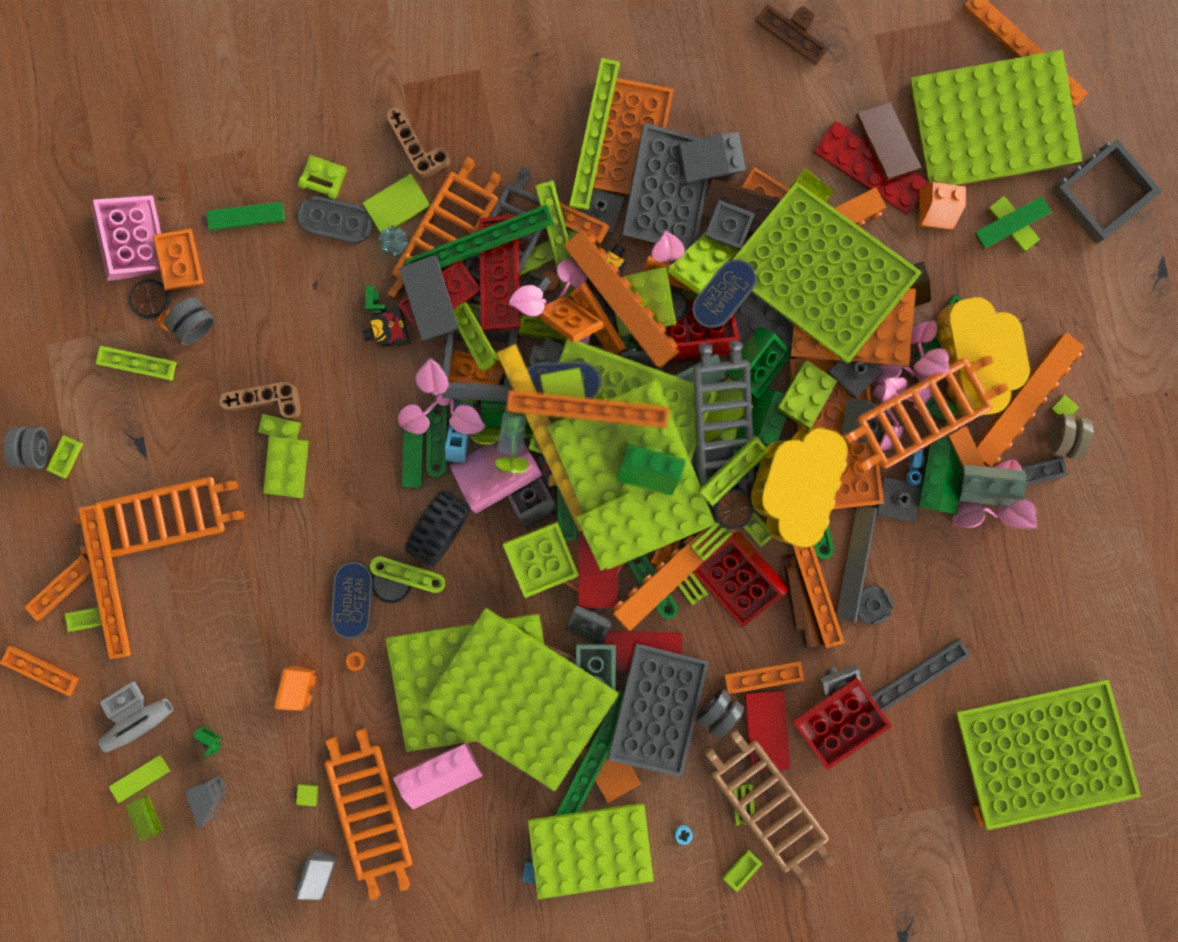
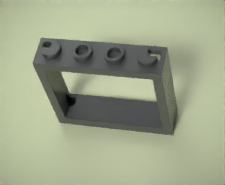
M1118 139L1112 144L1108 141L1099 149L1101 153L1091 155L1085 160L1087 164L1084 167L1079 165L1070 172L1073 176L1069 179L1064 177L1057 183L1058 188L1053 191L1054 195L1096 244L1107 238L1162 192ZM1111 152L1146 194L1102 229L1068 187Z
M518 329L484 331L488 341L509 342L508 347L516 344L518 349ZM459 330L444 334L446 348L443 347L442 349L444 363L440 364V368L447 378L448 388L445 393H442V398L508 402L509 390L513 391L514 389L507 374H505L504 385L449 383L454 340L464 339Z

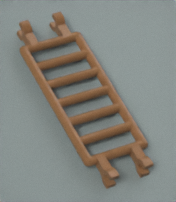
M734 728L729 733L741 748L738 753L722 763L711 746L705 750L707 757L716 767L712 771L711 777L783 873L792 869L802 884L806 886L811 881L799 866V863L817 850L829 867L836 863L823 846L828 842L829 837L757 741L747 744L737 729ZM752 751H755L761 760L726 785L720 775ZM766 766L772 773V776L738 801L732 791ZM778 781L784 791L750 816L744 809V806ZM790 797L796 807L764 831H761L755 822ZM802 813L808 822L773 847L767 838ZM813 828L819 838L785 863L779 856V853Z

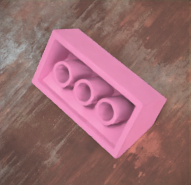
M465 742L397 773L393 779L403 799L412 809H415L482 777L483 774L469 744Z

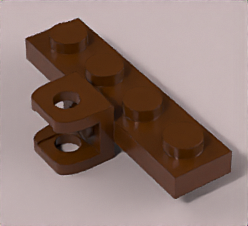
M767 4L756 19L758 24L814 65L818 64L828 50L827 46L807 33L812 25L814 13L804 6H801L794 13L791 20H789Z

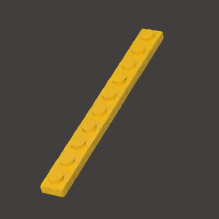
M516 344L497 352L514 391L537 393ZM525 413L578 530L581 531L582 529L576 516L582 514L583 510L547 425L552 424L549 416Z

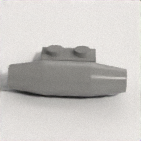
M136 682L129 683L99 702L108 719L115 722L116 725L98 740V744L104 752H109L129 744L156 727L172 713V704L169 700L162 699L144 707V696Z

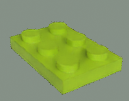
M805 360L776 409L804 428L811 429L837 380Z
M269 436L264 494L303 498L309 441Z

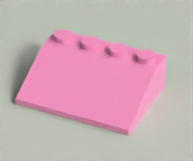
M153 196L93 200L91 211L107 281L128 279L159 272L160 268L152 235L161 234Z
M509 432L504 434L501 440H496L494 444L485 445L467 455L465 463L455 462L450 465L464 497L476 514L543 476L519 433L516 434L515 458H525L528 461V469L523 473L502 472L495 467L497 459L501 457L511 458L512 434Z

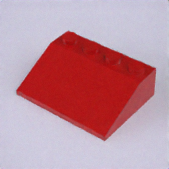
M696 298L687 299L689 307L686 315L676 321L675 326L665 327V335L668 338L672 337L678 345L676 349L679 351L669 361L701 358L699 344L704 343L711 345V357L716 354L718 356L731 354L729 341L737 340L739 342L734 314L722 327L704 328L697 323L693 314V303Z
M738 530L693 571L694 575L742 628L784 596L789 588Z
M858 677L792 721L827 771L893 727Z

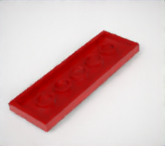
M836 120L813 152V154L867 190L876 187L882 200L906 216L919 199V188L929 184L928 181L916 173L886 181L868 142Z
M517 215L479 218V231ZM519 238L480 253L481 328L483 332L521 328L520 311L509 305L513 294L520 289Z

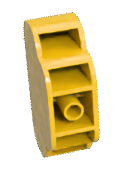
M979 297L964 299L945 307L937 318L938 331L936 336L938 341H940L941 349L945 350L948 354V366L962 358H966L972 364L984 356L991 355L994 362L974 373L985 392L999 383H1006L1009 390L989 400L992 404V409L983 415L1002 411L1009 404L1011 390L1022 387L1030 374L1021 323L1010 313H996L989 301ZM963 368L953 372L971 409L974 411L983 406ZM948 383V396L951 398V401L954 404L956 411L959 414L965 416V413L961 405L959 404L954 392L952 391Z
M805 429L797 432L790 441L773 442L767 446L769 452L761 459L751 492V500L754 509L759 514L767 517V529L770 535L778 541L801 547H810L819 542L824 530L829 525L828 517L830 511L834 508V497L841 485V473L846 468L847 445L841 435L827 429Z

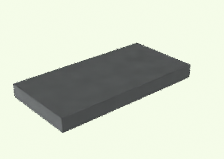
M434 255L399 268L421 340L424 342L459 330L437 256Z

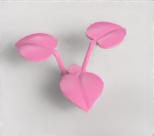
M665 231L652 248V257L658 262L673 264L684 255V246L678 238Z
M574 258L561 261L557 267L559 279L567 282L557 299L564 296L570 284L577 288L580 284L587 281L588 276ZM526 285L513 294L509 305L525 315L538 316L544 310L546 300L542 299L543 293L538 287ZM590 335L578 341L584 344H588Z
M931 320L920 323L912 328L911 343H917L921 360L914 365L913 370L909 367L877 365L883 371L871 384L884 383V379L898 378L902 372L901 368L907 370L912 376L916 375L920 382L936 373L949 372L948 354L945 350L934 349L924 356L922 342H930L936 336L938 331L937 323Z
M429 359L416 374V383L422 391L426 393L433 392L434 395H437L436 400L424 412L415 404L405 406L398 416V423L401 428L414 434L426 432L430 422L425 415L439 403L443 406L450 404V413L453 416L449 422L457 432L474 434L483 430L485 424L474 408L469 405H459L454 411L455 400L442 398V393H445L448 388V381L438 364L434 360Z
M903 378L884 379V384L880 383L874 389L873 395L881 400L880 404L905 391L907 381ZM928 387L918 392L925 405L932 396ZM909 397V398L906 399V400H909V401H911V402H914L911 397ZM887 409V413L894 422L892 428L900 440L903 427L899 426L890 409ZM886 432L880 443L882 451L893 447Z
M1014 459L1007 460L994 467L1021 470L1020 464ZM1025 499L1014 501L1011 506H998L996 512L987 507L982 508L981 503L963 502L958 506L957 514H954L952 518L953 525L972 528L984 521V511L992 514L994 518L999 517L1001 522L1009 527L1022 529L1037 527L1035 507L1029 500Z

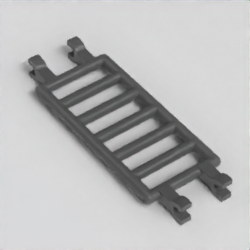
M521 167L514 186L511 184L505 185L489 217L498 216L501 209L517 216L526 213L519 208L505 203L510 193L540 206L536 195L523 190L532 176L528 169ZM543 229L533 232L532 235L528 234L520 237L528 243L523 252L519 250V275ZM479 253L467 258L464 266L471 276L480 282V273L471 270L475 259L480 261ZM480 294L472 298L473 300L481 303ZM481 312L476 316L479 325H481Z
M729 341L731 362L711 364V345L707 343L699 344L701 365L693 367L700 487L707 482L706 470L722 468L730 460L706 462L705 451L745 446L753 438L750 363L747 360L741 361V341ZM742 368V380L701 385V373ZM743 388V400L702 404V392ZM744 407V419L703 423V412ZM745 427V438L704 442V431ZM754 467L747 472V476L742 477L735 484L737 489L744 491L746 494L747 484H751L755 480ZM707 501L708 506H709V507L711 506V509H714V505L712 506V505Z

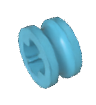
M680 825L675 829L674 836L679 844L686 845L692 841L693 834L688 826ZM682 830H684L686 833L689 832V834L686 835V839L684 840L682 839V837L678 838V836L681 835Z

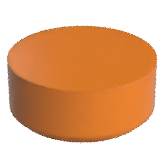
M358 651L351 652L345 659L346 667L351 671L362 669L366 662L365 656Z

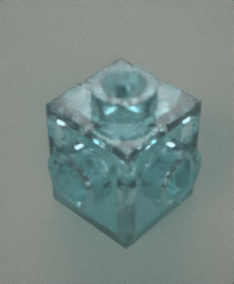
M393 225L384 228L380 233L381 236L378 237L382 242L380 244L381 248L387 254L391 252L394 256L402 253L408 244L405 239L407 235L400 227L396 229Z

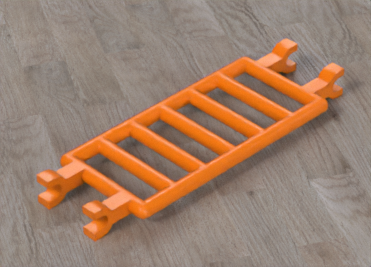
M469 157L466 158L459 174L454 172L448 174L391 272L392 276L397 278L395 284L388 292L391 298L397 300L404 287L399 268L405 265L406 259L412 257L410 254L415 246L424 251L434 249L433 246L420 240L424 230L431 232L448 243L457 240V238L429 223L434 213L471 234L479 231V220L474 227L438 207L443 198L451 200L480 218H487L498 201V197L493 195V192L502 180L500 178L501 175L493 172L485 189L467 180L468 175L475 167L474 160ZM455 181L489 200L486 208L482 210L448 191L452 182Z
M991 355L984 356L972 364L966 358H962L948 366L949 372L936 373L860 415L857 418L860 427L842 436L845 442L849 444L860 436L865 435L873 449L874 455L856 464L859 470L865 471L880 462L883 468H888L990 411L992 404L989 400L1009 390L1006 383H999L985 392L974 373L994 362ZM960 368H963L983 405L974 411L971 409L953 375V372ZM944 377L947 379L965 413V416L958 420L954 419L935 383ZM926 387L930 389L948 423L947 426L940 430L936 427L918 393ZM910 396L931 435L922 440L901 403ZM893 406L914 442L913 445L906 449L902 447L884 413L885 410ZM875 416L878 417L897 454L888 459L885 457L866 422Z
M206 477L95 503V505L101 504L111 558L224 532L225 522L243 519L244 515L243 511H234L222 515L217 493L238 489L237 482L228 481L215 485L213 477ZM205 485L208 486L216 526L206 529L197 493V487ZM189 489L197 531L186 533L178 492ZM170 494L179 534L171 537L167 536L159 496ZM149 498L152 500L160 537L158 540L149 541L140 500ZM131 502L133 503L141 541L140 544L130 546L122 509L123 504ZM114 507L122 548L111 550L103 509ZM80 516L74 517L75 524H81ZM86 546L80 547L81 555L88 554Z
M362 728L356 731L357 739L361 746L359 751L341 756L337 737L326 740L332 759L326 760L324 766L355 877L358 881L366 880L369 898L374 900L380 895L375 877L396 871L400 892L408 889L410 882L405 868L412 865V859L380 747H370L367 729ZM374 754L377 766L336 778L333 766ZM379 773L382 785L341 797L338 785ZM385 793L387 804L346 815L345 803ZM390 811L392 823L355 834L351 833L350 822ZM395 830L397 842L357 853L355 841ZM401 849L402 861L362 872L360 860Z

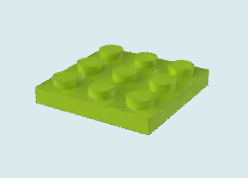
M666 267L624 276L631 284L629 289L633 293L637 292L643 301L640 303L643 307H648L653 312L654 316L652 318L656 323L660 322L664 328L676 325ZM615 312L619 336L633 335Z
M631 492L576 516L601 570L655 546Z
M558 522L503 543L524 598L579 576Z

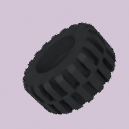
M447 490L440 491L430 502L411 531L404 547L405 552L425 566L434 567L447 552L471 511L469 504Z

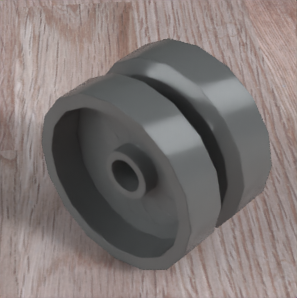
M196 297L188 298L176 305L164 319V325L170 332L175 333V338L184 346L190 345L202 338L216 322V318L210 311L204 310V305Z
M12 426L9 428L4 440V455L7 464L11 468H44L50 456V439L44 427L31 426L29 428L23 426Z
M723 688L712 696L695 720L703 728L710 726L709 733L717 740L722 738L733 727L744 711V706L737 700L730 702L731 695Z

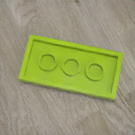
M706 232L667 271L697 294L704 289L721 266L733 260L739 252L737 249L706 238Z

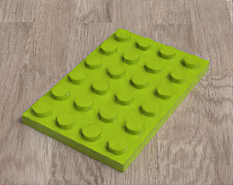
M644 803L528 820L538 899L654 881Z

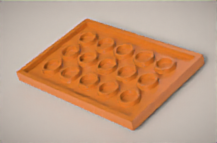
M617 78L594 189L629 196L642 125L647 123L666 129L674 89Z
M908 289L850 362L901 367L909 366L916 289ZM795 324L793 325L790 357L843 361Z

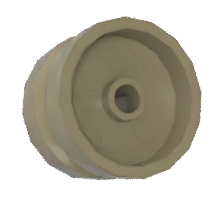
M1059 414L1055 418L1048 439L1049 452L1056 456L1062 457L1066 455L1070 459L1082 460L1086 456L1092 442V421L1088 418H1074L1072 415Z

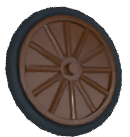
M145 279L135 284L131 289L129 303L132 310L138 316L147 319L156 318L167 309L169 293L168 291L165 292L161 282L154 279Z
M730 489L714 505L716 520L722 527L729 530H737L747 525L753 515V504L749 495L739 489Z

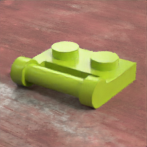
M310 155L303 175L299 179L298 187L303 189L309 188L326 194L329 198L336 199L347 169L341 165ZM310 176L331 183L333 186L329 188L309 181Z

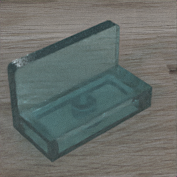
M504 413L497 452L518 455L522 452L527 423L525 414Z

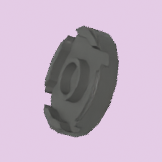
M877 586L864 587L858 611L859 619L869 624L883 623L890 617L893 609L891 596L883 588Z

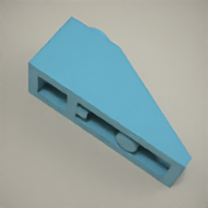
M455 401L454 411L459 405H469L473 408V403ZM449 425L445 445L446 461L465 463L469 434L459 433L451 425Z

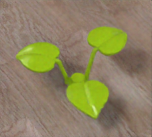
M507 412V418L504 420L502 430L484 428L477 433L470 434L474 442L491 445L496 440H501L507 429L512 434L511 458L501 457L497 459L495 467L502 472L523 473L528 469V461L525 458H515L516 434L522 429L524 437L529 438L530 441L534 435L532 428L525 429L522 413Z

